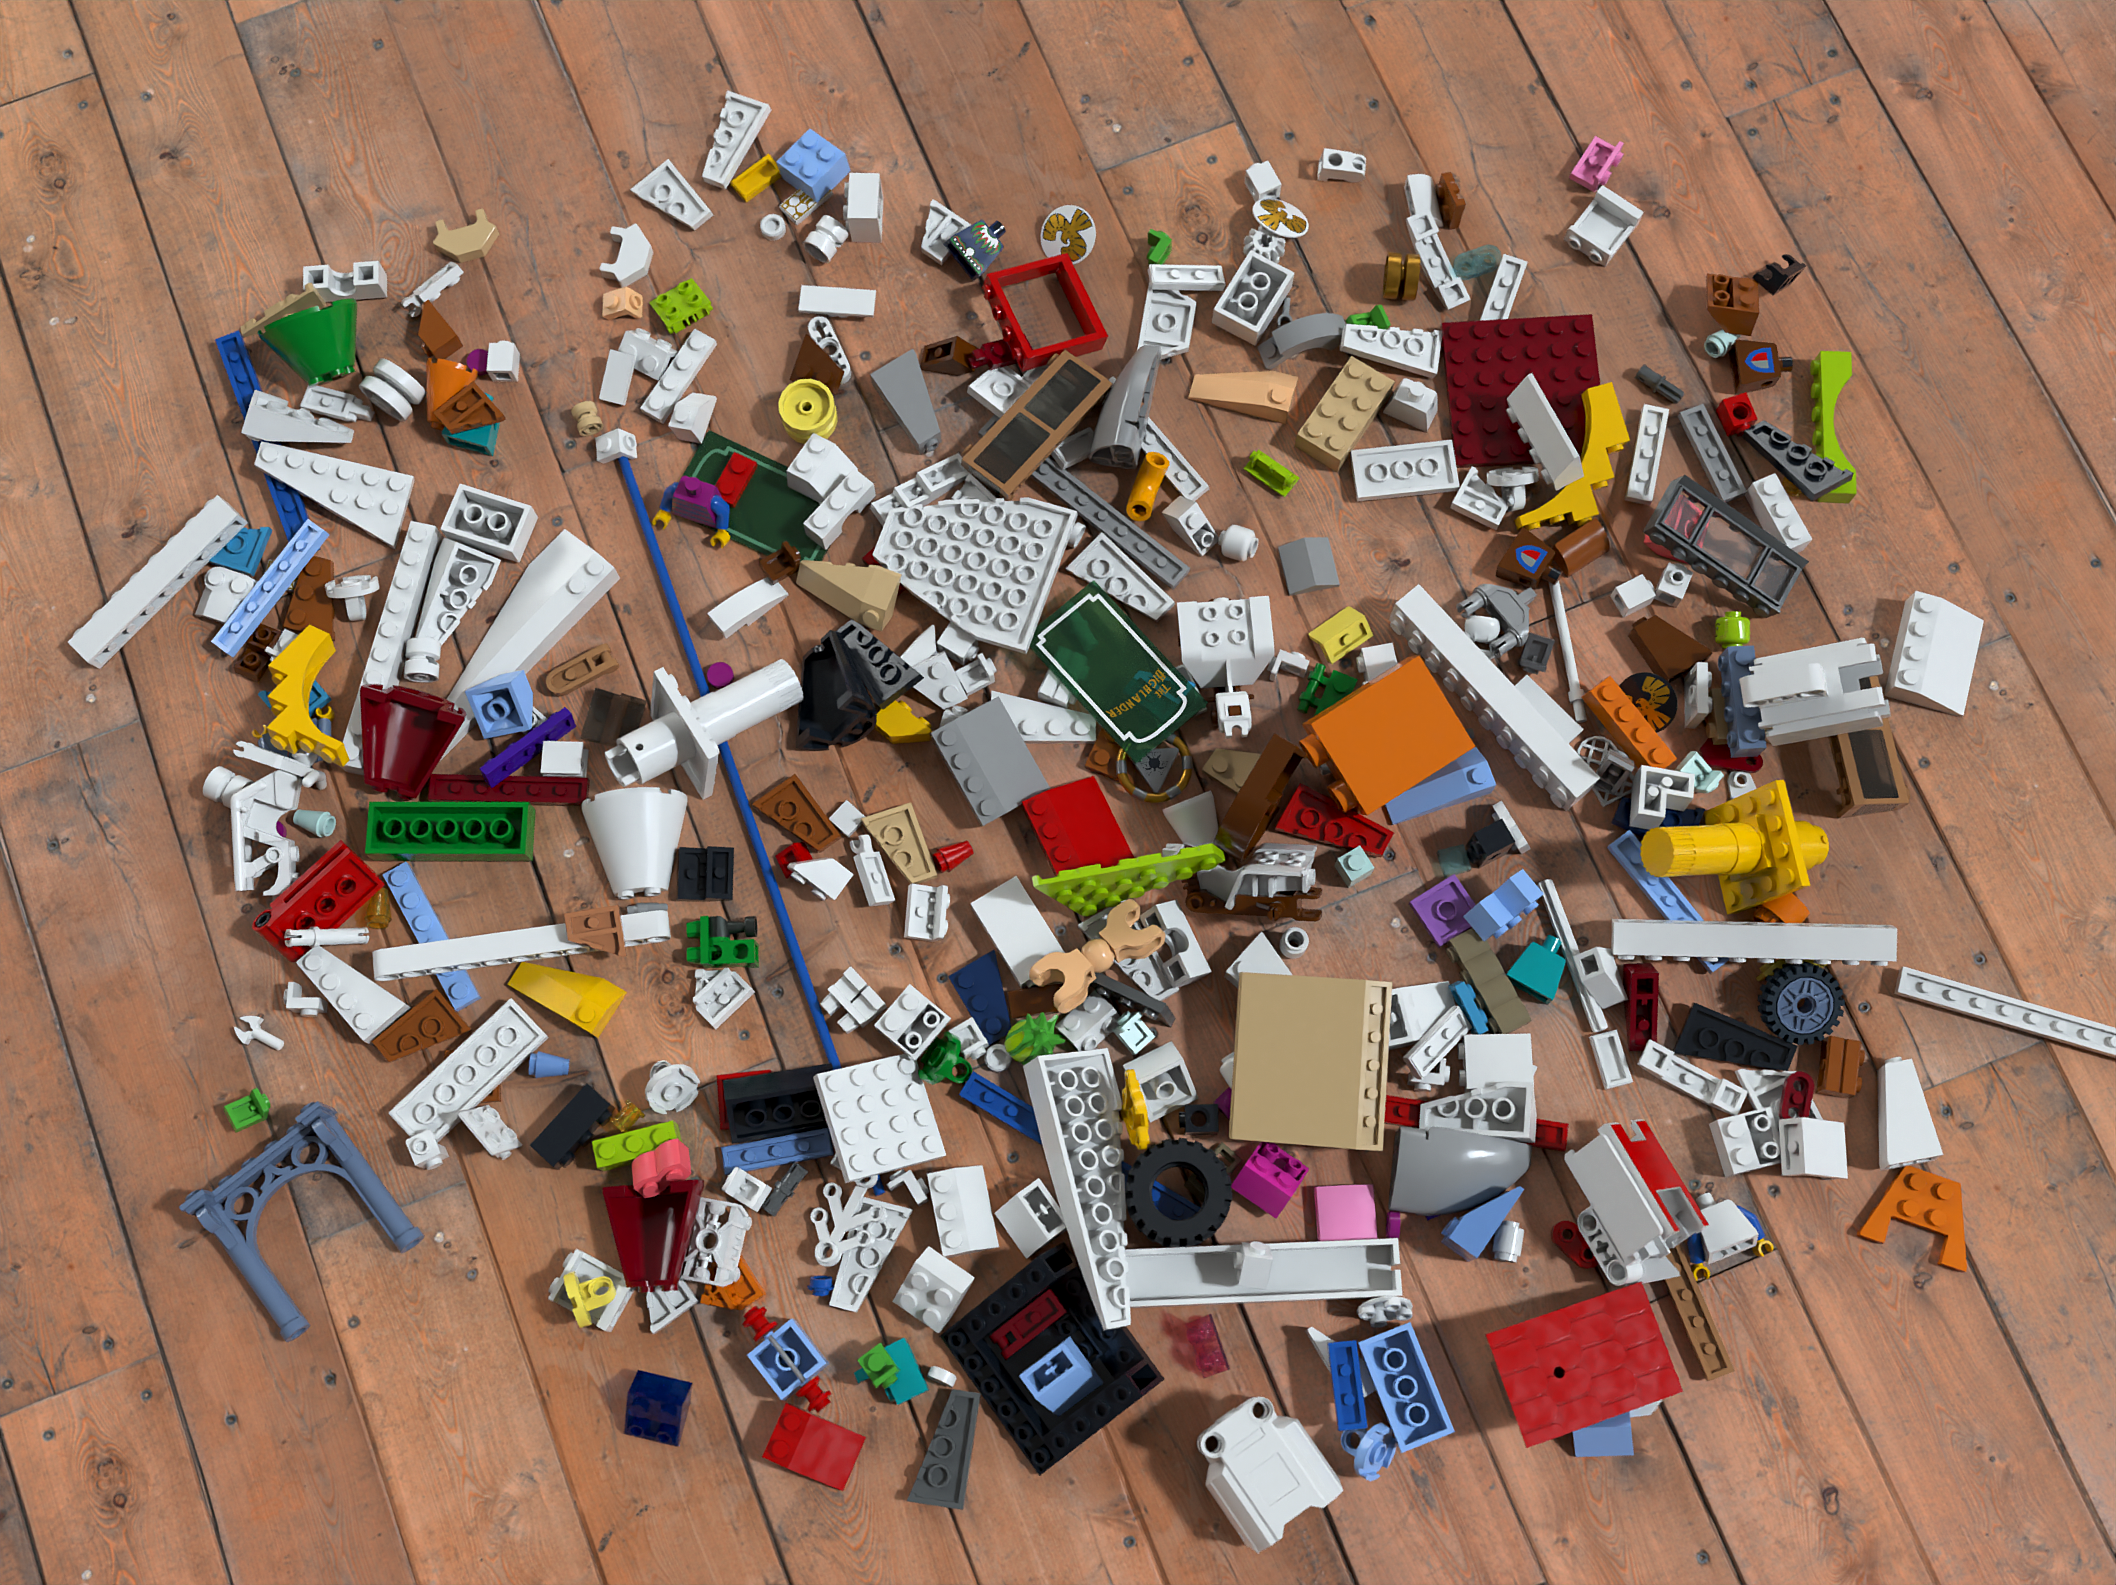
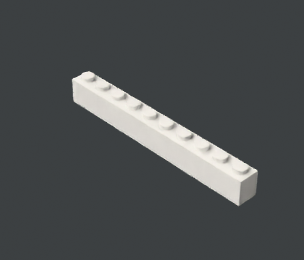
M410 522L343 739L350 759L344 767H341L346 772L364 775L360 705L361 686L365 684H382V689H388L393 687V685H399L407 659L405 656L406 642L414 636L428 590L434 561L443 541L442 534L434 525Z
M1612 919L1611 951L1613 955H1618V959L1625 960L1634 959V955H1645L1647 960H1662V956H1673V960L1689 961L1691 956L1701 957V961L1716 962L1718 957H1729L1730 962H1746V958H1757V962L1774 963V959H1785L1786 963L1801 964L1803 959H1814L1815 964H1831V960H1842V964L1859 965V961H1871V965L1887 966L1888 961H1896L1897 928L1893 925Z

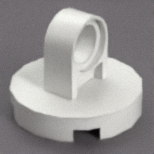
M1513 467L1491 470L1487 473V484L1501 486L1502 499L1509 506L1507 511L1521 510L1526 502L1525 484L1539 481L1537 468L1522 467L1523 470H1513Z
M370 575L344 577L343 582L336 585L335 581L332 580L325 584L328 597L345 598L349 619L357 621L366 619L364 595L377 591L379 589V582L377 576L371 580Z
M665 1060L658 1061L650 1071V1080L645 1089L646 1100L655 1112L667 1114L666 1110L675 1109L676 1112L681 1111L689 1106L699 1093L697 1086L700 1084V1080L689 1066L684 1064L671 1065Z

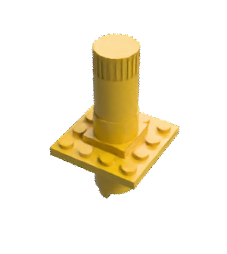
M1784 780L1772 781L1704 811L1706 825L1651 828L1643 836L1644 839L1641 841L1642 845L1640 846L1643 866L1654 877L1718 875L1727 914H1737L1810 886L1807 870L1824 862L1829 851L1828 837L1822 828L1811 825L1806 821H1794Z

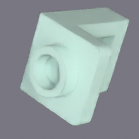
M1690 751L1675 769V771L1695 774L1694 792L1697 793L1712 792L1717 788L1719 781L1724 776L1721 771L1712 770L1696 751Z
M1139 1011L1125 1012L1116 1020L1118 1025L1112 1030L1132 1055L1137 1054L1155 1037L1140 1019L1142 1014Z

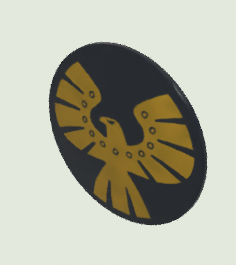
M1648 672L1636 673L1627 677L1619 685L1656 733L1667 728L1674 720L1678 708L1677 696L1673 687L1663 677Z

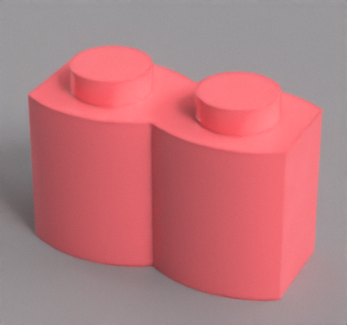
M678 1138L662 1143L655 1151L646 1152L635 1158L631 1163L633 1187L644 1198L660 1194L670 1186V1181L686 1180L691 1175L689 1148Z

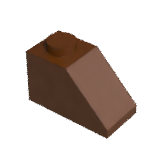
M958 336L925 345L920 368L923 371L954 376L974 372L975 368L971 367L968 358L974 357L972 351L979 348Z

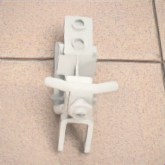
M240 741L236 745L243 747L244 751L233 750L236 756L248 758L281 770L274 771L236 792L231 797L235 891L254 890V878L260 877L263 872L278 864V877L275 884L270 890L263 892V896L272 895L274 901L300 877V873H296V862H299V848L295 846V841L279 835L276 829L277 821L286 812L297 809L302 784L308 788L316 782V787L323 790L327 786L326 775L322 771L310 768L319 757L312 752L307 753L300 748L297 753L292 754L294 758L292 759L257 747L252 743ZM251 839L275 846L269 848L266 854L253 861Z

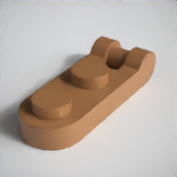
M607 643L601 644L552 670L546 677V685L552 694L564 696L605 674L616 671L620 665L610 655L611 649ZM601 659L603 663L596 666L594 661Z

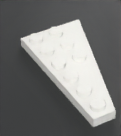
M261 441L254 464L257 469L282 484L285 483L297 490L299 494L314 500L318 505L350 524L365 530L374 538L382 540L391 548H396L415 481L414 476Z

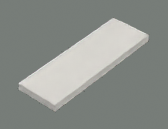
M510 998L401 1100L389 1114L410 1137L430 1129L433 1131L438 1143L461 1121L458 1113L474 1109L549 1037Z

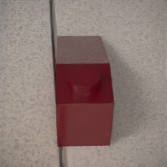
M1651 963L1623 964V986L1628 1000L1624 1001L1628 1050L1644 1051L1648 1040L1657 1043L1659 972Z

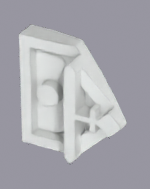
M729 968L705 971L704 969L695 970V978L697 980L693 1003L696 1005V1010L715 1029L755 993L735 971H731Z

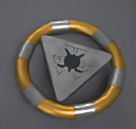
M1158 729L1142 730L1133 736L1137 739H1143ZM1163 730L1153 738L1161 739L1174 745L1176 748L1130 751L1132 747L1139 743L1134 742L1129 737L1121 746L1116 758V775L1125 791L1132 797L1147 803L1166 802L1181 794L1188 785L1193 770L1192 756L1186 744L1177 735ZM1178 753H1180L1183 771L1179 781L1165 792L1159 793ZM1127 755L1154 793H1148L1139 789L1130 782L1127 776Z

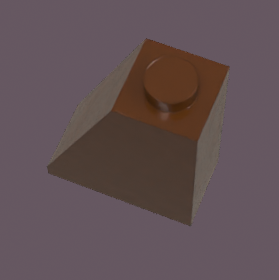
M1656 615L1649 619L1642 617L1632 624L1633 629L1628 635L1652 672L1663 677L1669 683L1688 673L1697 662H1706L1713 654L1709 648Z

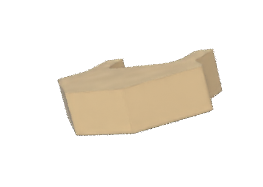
M478 209L475 211L477 222L473 225L448 230L444 220L436 221L438 236L433 244L438 252L463 263L485 257L499 236V232L494 224L488 222L484 210Z

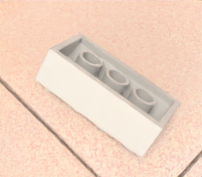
M1533 374L1527 375L1507 398L1509 408L1506 409V412L1512 423L1517 421L1520 429L1517 431L1523 443L1529 442L1532 447L1529 452L1535 464L1541 463L1544 469L1541 471L1545 482L1547 485L1552 483L1557 491L1584 477L1580 456Z

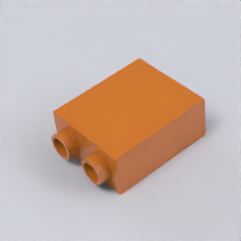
M1420 655L1407 657L1303 723L1302 726L1308 736L1299 741L1301 749L1308 754L1306 757L1315 768L1326 763L1336 779L1335 782L1327 786V789L1338 808L1343 813L1354 808L1361 815L1371 814L1476 747Z

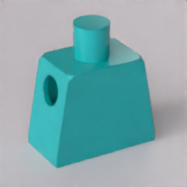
M485 393L487 397L493 402L494 398L491 395ZM500 422L451 434L444 427L441 434L450 445L493 456Z
M1552 935L1546 936L1542 946L1531 942L1506 973L1512 985L1547 1005L1553 1001L1566 963L1563 957L1556 954L1562 942Z

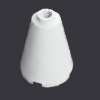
M1211 790L1163 809L1164 816L1183 843L1186 842L1194 846L1213 844L1219 829L1214 797Z

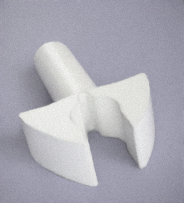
M240 1017L243 1021L250 1023L253 1031L244 1032L234 1027L238 1038L246 1045H249L252 1039H257L276 1050H281L284 1046L283 1040L261 1029L260 1024L264 1019L260 1017Z

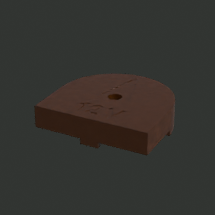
M1274 733L1230 806L1213 844L1242 863L1253 851L1278 813L1280 807L1277 805L1282 798L1284 788L1301 760L1305 759L1308 754Z

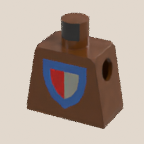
M1735 340L1729 349L1735 395L1773 387L1780 379L1781 372H1791L1793 368L1792 357H1778L1777 345L1774 343Z
M1522 527L1499 562L1495 576L1526 588L1531 587L1534 590L1542 579L1556 585L1563 571L1551 566L1554 561L1555 551L1526 528Z

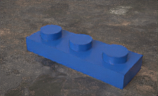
M1357 1341L1327 1343L1338 1431L1368 1428Z

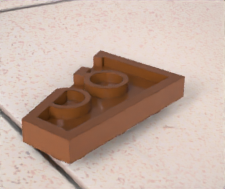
M796 774L752 803L753 807L819 853L842 838Z

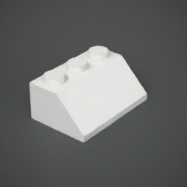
M983 1165L952 1168L927 1174L943 1256L945 1258H952L998 1248L999 1244Z

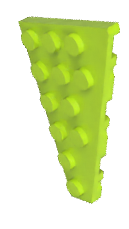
M1210 843L1180 849L1177 855L1162 857L1161 853L1133 859L1119 860L1117 866L1101 869V865L1096 864L1073 870L1059 871L1057 877L1042 879L1039 875L1032 877L1034 888L1081 916H1092L1100 909L1115 907L1121 904V901L1129 898L1141 897L1145 892L1164 888L1172 881L1188 879L1193 873L1201 870H1211L1217 864L1224 862L1225 857L1221 849Z

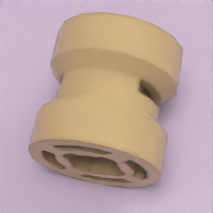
M592 401L581 402L571 410L574 420L578 422L577 429L581 436H591L603 429V423L600 417L596 415L598 410Z

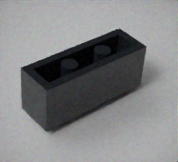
M586 1083L530 1146L552 1167L558 1170L561 1167L566 1168L575 1159L574 1153L581 1146L585 1147L592 1141L595 1136L593 1132L600 1125L603 1127L612 1119V1112L615 1110V1107L592 1086Z

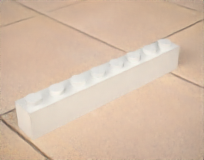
M217 495L214 499L209 500L195 517L187 521L185 527L177 535L168 540L167 545L159 553L153 555L139 572L131 576L129 582L121 590L112 595L111 600L102 609L97 610L92 615V619L75 631L68 643L89 664L100 669L248 522L220 496Z

